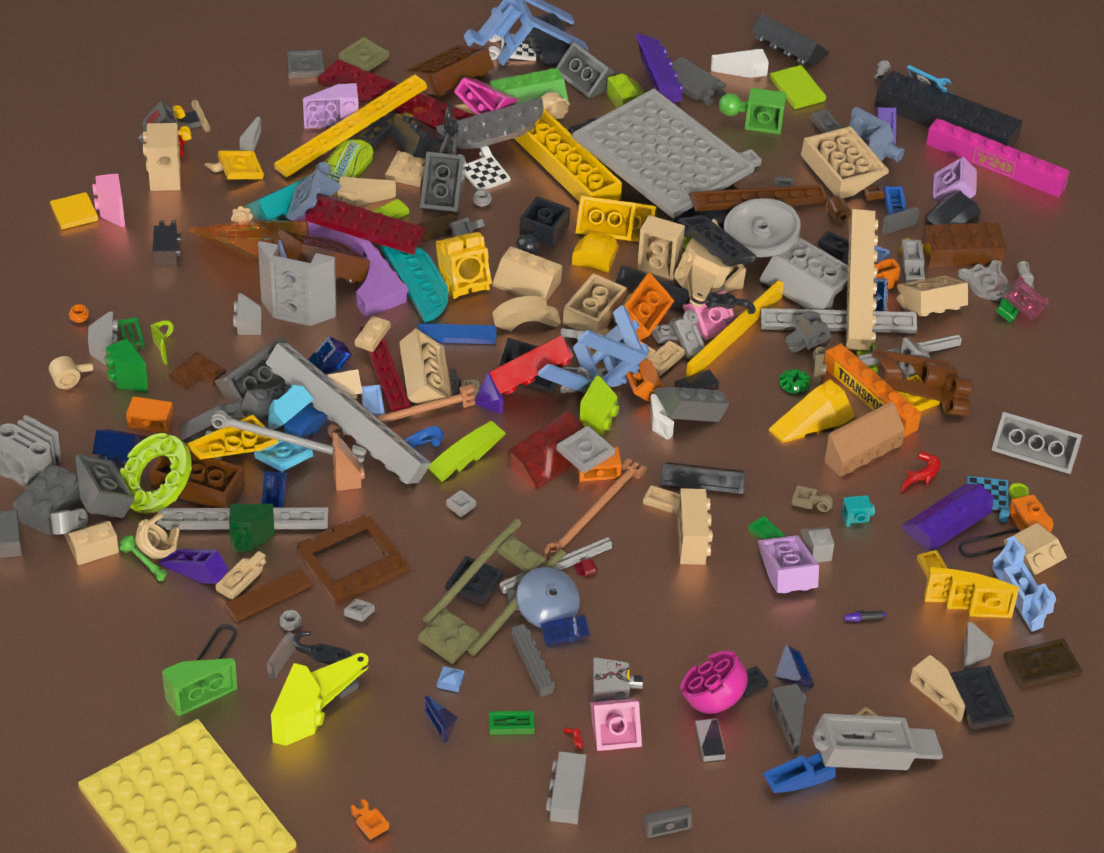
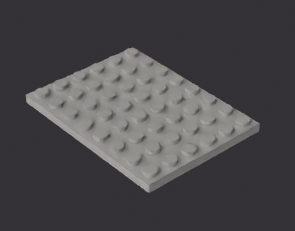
M655 89L646 92L573 132L572 137L672 218L694 207L690 198L692 192L723 190L754 172L755 168L752 163Z

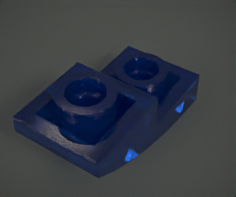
M585 615L567 617L540 624L547 647L568 640L571 643L591 636Z

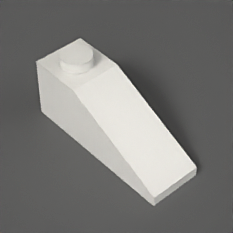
M763 49L712 55L710 69L713 72L753 78L767 76L769 62Z

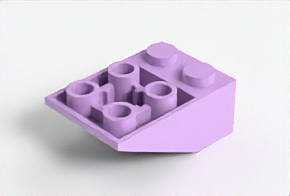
M356 83L337 84L303 98L304 128L332 127L358 110Z

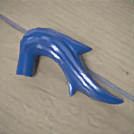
M430 426L413 433V435L403 440L413 448L432 442L434 446H439L444 439V432L438 426Z

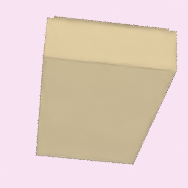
M650 485L643 499V504L678 515L680 494Z

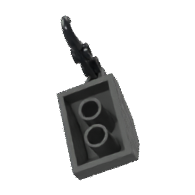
M448 104L446 109L444 130H446L447 134L439 153H426L421 209L459 212L465 180V157L456 155L460 126L457 120L451 117L452 104ZM454 137L452 154H447L451 139Z

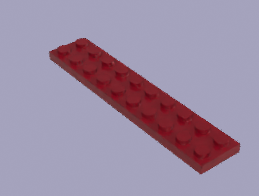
M339 59L318 77V84L328 88L337 84L356 83L358 100L366 104L399 85ZM419 93L392 111L399 114H412L414 118L436 131V126L444 125L448 104ZM452 106L451 117L457 121L476 116Z

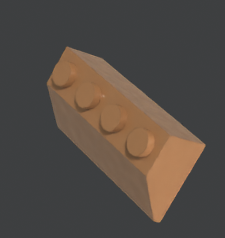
M891 401L830 433L824 462L841 477L862 465L868 464L871 460L883 456L886 452L900 447L903 443L905 429L895 404Z

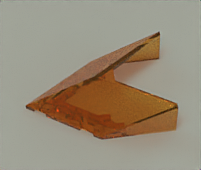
M253 220L248 224L240 226L238 222L209 225L208 227L189 228V232L244 260L259 264L258 242L262 241L278 245V240H281L278 233L279 229L309 236L307 221Z

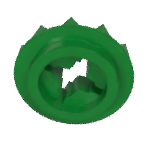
M790 368L789 371L784 370L782 375H780L779 384L787 392L803 393L810 388L811 377L807 376L806 371L801 372L800 369L793 370Z

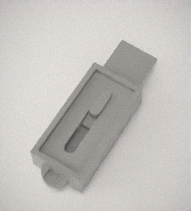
M823 713L812 737L815 747L820 750L825 767L908 770L914 758L942 759L943 757L934 729L909 728L906 718Z

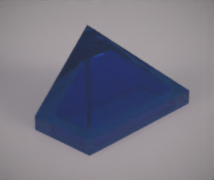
M788 645L785 646L775 677L810 688L815 686L801 652Z
M425 696L424 712L443 743L448 742L458 717L431 697Z

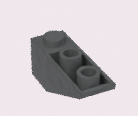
M290 386L247 391L240 407L241 413L245 417L254 415L259 421L268 420L270 404L284 395Z

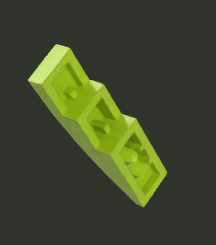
M490 421L448 448L430 464L428 470L443 482L455 470L460 472L473 459L477 462L506 433L493 421Z

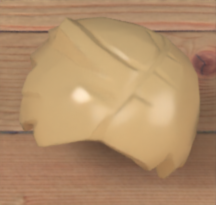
M548 92L542 96L544 109L556 120L564 118L569 107L567 100L556 92Z

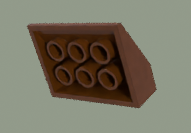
M457 45L403 71V74L407 78L413 75L418 76L427 84L425 92L436 96H443L446 94V91L456 89L463 78L474 79L476 76L486 75L494 66L488 48Z
M279 229L278 233L288 259L311 263L316 253L335 257V279L343 277L345 281L355 283L356 281L364 282L370 260L346 245Z

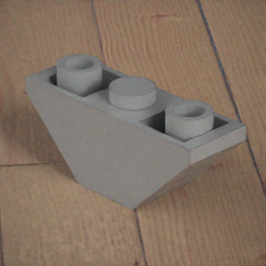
M113 312L106 313L88 326L90 355L105 365V347L118 342L117 333H114V331H118V320H114Z

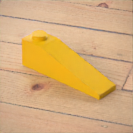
M830 379L815 388L769 428V432L784 443L803 438L808 433L816 432L819 434L823 433L824 429L832 427L834 429L841 428L855 420L856 416L845 391Z

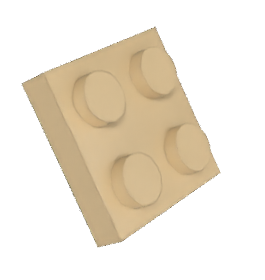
M398 151L386 172V179L421 187L426 158L413 157L409 153Z

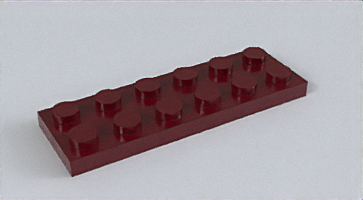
M321 195L317 196V203L313 208H310L306 215L307 222L415 255L426 231V228L417 224H411L398 218H392L382 213H376Z

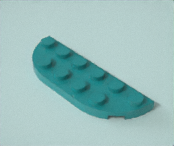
M381 245V250L392 269L396 271L401 282L407 285V294L424 323L437 318L448 304L449 292L445 280L431 257L419 247L415 255Z

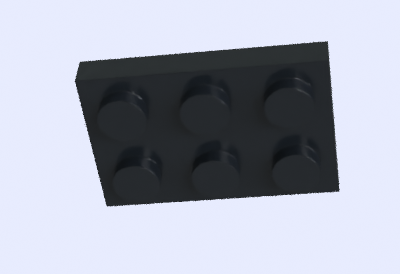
M990 665L950 673L965 704L964 716L971 730L1013 722L1014 715Z

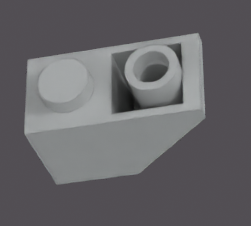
M238 294V302H234V313H237V315H233V326L237 327L238 335H262L261 306L245 295Z

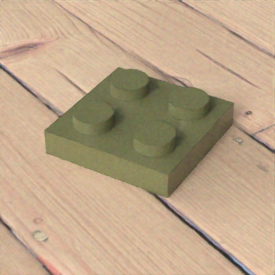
M362 37L339 53V59L366 71H370L389 58L387 50L365 37Z

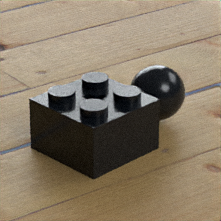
M536 196L520 217V237L516 242V248L536 255L540 250V243L554 247L570 225V208Z

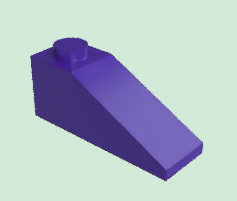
M177 549L174 553L172 552L167 557H164L160 562L162 566L200 583L217 584L229 570L218 550Z

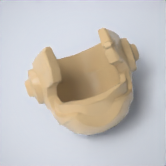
M161 513L150 520H141L136 532L135 542L138 548L145 555L153 559L167 557L177 550L178 545L177 540L180 528H173L168 538L167 533L155 524L157 520L164 517Z

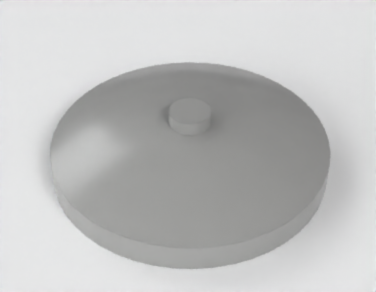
M767 198L753 199L737 205L728 213L724 222V231L757 255L756 257H769L787 251L797 242L801 230L800 218L792 207L784 202Z

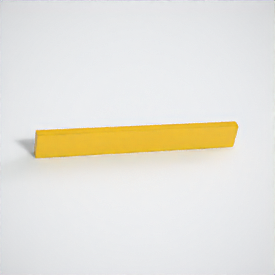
M779 280L776 281L753 302V305L756 307L754 314H748L750 309L747 308L687 363L686 377L703 371L761 317V308L770 309L780 300L783 294L784 283Z

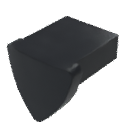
M757 666L746 670L748 682L743 696H750L751 693L768 686L767 678Z

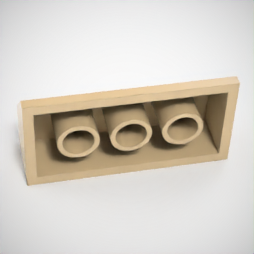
M418 329L413 330L399 342L408 399L413 403L421 405L451 397L452 392L444 346Z

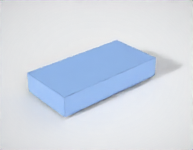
M380 385L361 386L362 405L376 417L384 415Z

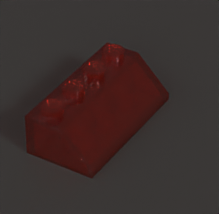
M566 411L509 449L507 467L535 490L573 465L557 451V444L585 428L582 421L569 411Z

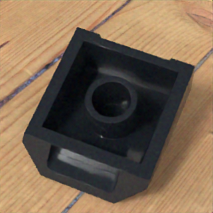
M960 190L941 200L925 217L934 225L978 223L980 209L977 202H973Z

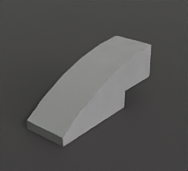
M902 239L903 283L925 279L921 240Z

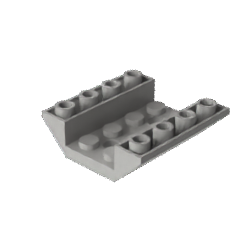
M799 237L790 249L772 256L760 277V281L769 287L778 280L783 282V295L808 310H830L833 306L834 296L848 285V264Z
M258 242L261 301L273 318L312 326L336 317L335 257L316 253L312 262L306 263L279 257L278 245Z

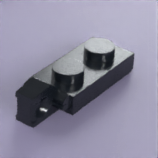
M392 111L387 117H381L373 122L359 135V140L369 143L372 148L376 147L389 135L395 114L399 113Z

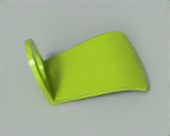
M162 320L152 324L151 331L153 342L161 351L163 363L168 365L165 338L173 332V324L169 320ZM163 325H168V331L162 334L159 328Z

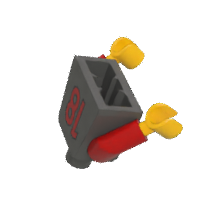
M161 100L142 121L143 129L147 131V124L177 123L179 128L177 119L185 117V113L181 106L176 105L172 109ZM183 126L178 130V135H181L182 140L187 141L191 139L189 127ZM142 133L138 136V138L143 144H146L144 143Z

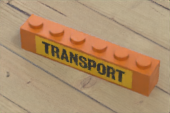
M840 343L826 351L824 364H827L826 371L867 407L874 411L892 401L904 426V437L918 430L921 412L897 391L893 390L888 383Z

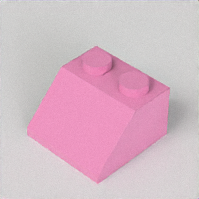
M118 173L95 176L96 184H92L93 193L98 196V198H94L95 209H99L100 217L120 227H125Z
M632 698L590 702L592 727L597 751L642 747L639 701Z

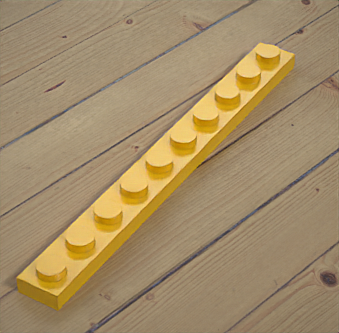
M416 75L411 76L275 162V169L285 177L290 176L427 89L426 82Z

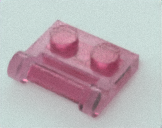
M1020 275L1003 297L1033 322L1050 300L1046 297L1043 298Z

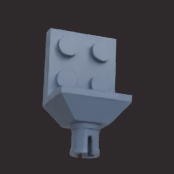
M855 107L851 113L850 126L880 161L889 157L899 162L904 155V149L893 144L894 136L890 124Z
M325 162L317 164L316 171L295 187L287 214L288 219L294 221L297 217H302L307 209L315 206L318 195L330 197L341 188V185L329 176L331 172L329 164Z

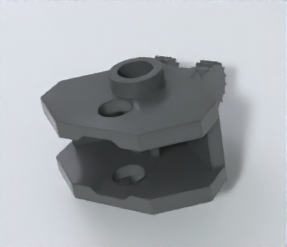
M808 311L801 316L798 325L794 326L796 330L786 336L785 341L789 346V350L796 353L805 347L808 350L825 347L828 345L832 335L827 324L822 322L819 313Z

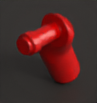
M577 727L575 729L564 728L565 733L574 734V746L577 750H581L584 744L580 730Z

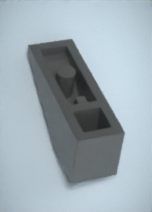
M239 402L218 405L179 425L182 441L184 443L192 442L205 436L206 431L215 432L219 430L211 423L212 415L217 410L225 411L232 419L242 420Z
M797 683L772 689L770 704L793 754H798L804 706L807 703L806 695L800 690Z

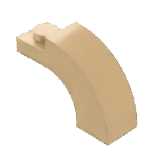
M539 296L513 298L502 303L492 312L495 326L511 332L516 326L527 321H538L555 328L561 323L558 309L547 306L546 298Z

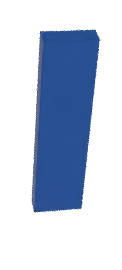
M418 324L419 331L438 343L496 344L495 325Z

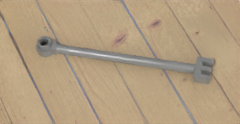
M222 410L215 411L211 418L212 425L217 429L230 426L333 455V446L232 419L231 416H228ZM353 445L352 452L358 458L359 467H362L363 464L361 462L364 461V455L367 450Z

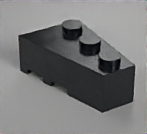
M409 113L395 114L389 132L413 157L426 158L427 152L439 153L445 139L443 135L417 120Z

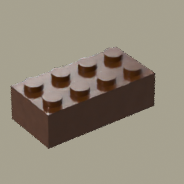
M998 222L924 225L921 242L924 244L923 249L928 267L990 265L993 260H998L1003 265L1006 245Z
M189 450L192 470L178 498L209 508H230V504L234 503L245 486L244 467L216 458L199 459ZM160 456L150 470L151 489L158 490L161 484L164 485L166 483V476L171 472V461L167 456Z

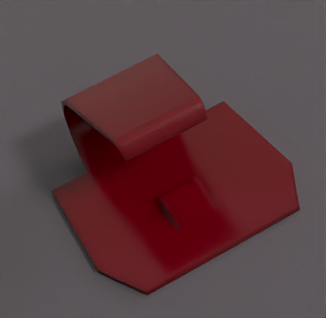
M590 558L580 560L581 562L574 564L578 576L583 575V577L596 574V571H598L594 561Z

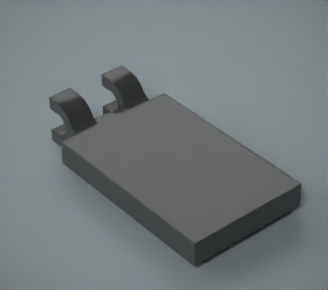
M680 57L672 62L673 68L671 69L672 71L676 70L677 82H681L684 90L683 93L695 101L701 99L704 103L710 105L714 103V100L710 98L714 93L720 98L726 94L722 90L726 87L725 82L684 57Z

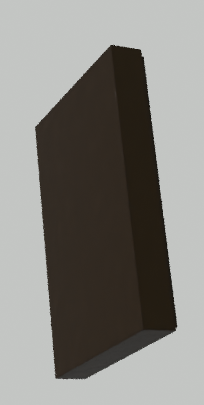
M1064 638L1004 652L1003 657L1021 690L1082 675V669Z

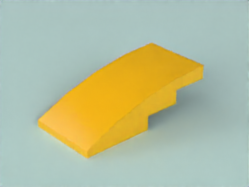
M930 567L924 599L925 602H946L947 609L968 610L969 616L1012 618L1019 587L977 573Z

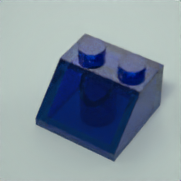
M96 429L92 454L99 455L98 458L111 460V457L117 458L119 463L126 464L129 460L128 454L147 436L111 429Z

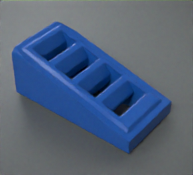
M902 186L884 187L885 198H883L888 215L894 214L893 212L907 210Z

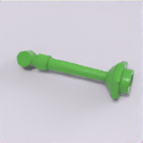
M132 535L123 537L120 541L119 549L124 553L132 551L150 568L152 573L157 575V580L164 581L167 571L154 564L136 548L135 537Z

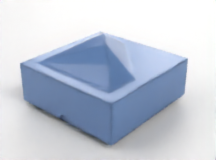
M443 666L437 682V688L459 693L465 671Z

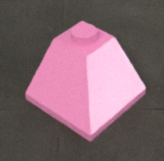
M725 290L720 291V292H717V294H724V295H725V293H726ZM691 302L682 305L685 312L692 310L697 313L698 322L695 325L704 340L719 335L735 320L732 308H710L705 303L702 307H697L691 304Z

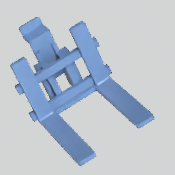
M503 0L498 7L494 6L491 10L492 15L479 32L469 28L463 36L468 46H471L473 42L484 46L495 34L501 38L503 37L507 46L497 57L501 65L508 61L534 27L570 45L575 42L589 50L584 41L532 16L526 2L548 13H555L558 18L570 24L575 22L571 14L543 0ZM519 18L522 27L512 38L509 29Z
M621 305L613 312L617 326L603 336L587 330L577 338L578 343L573 346L580 364L579 367L585 368L589 372L591 379L551 364L544 366L538 372V375L586 394L595 376H599L595 364L603 359L608 374L602 379L609 387L612 385L619 386L621 383L625 384L627 382L625 375L629 371L635 374L638 373L639 363L648 356L649 348L645 343L641 345L636 334V330L640 326L636 320L631 321L626 307ZM588 347L596 349L598 351L593 356H591Z

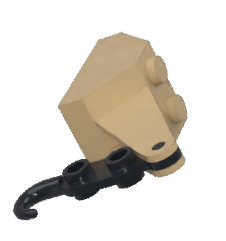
M692 238L674 274V278L678 283L689 291L691 304L702 307L705 303L710 308L723 307L725 309L744 306L750 309L748 314L756 312V307L753 303L746 299L736 298L730 293H725V295L717 294L722 288L730 266L723 264L721 259L710 254L708 249Z

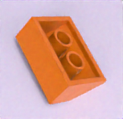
M650 272L647 273L623 305L626 307L631 321L636 320L640 326L636 330L639 341L651 334L674 302V299Z

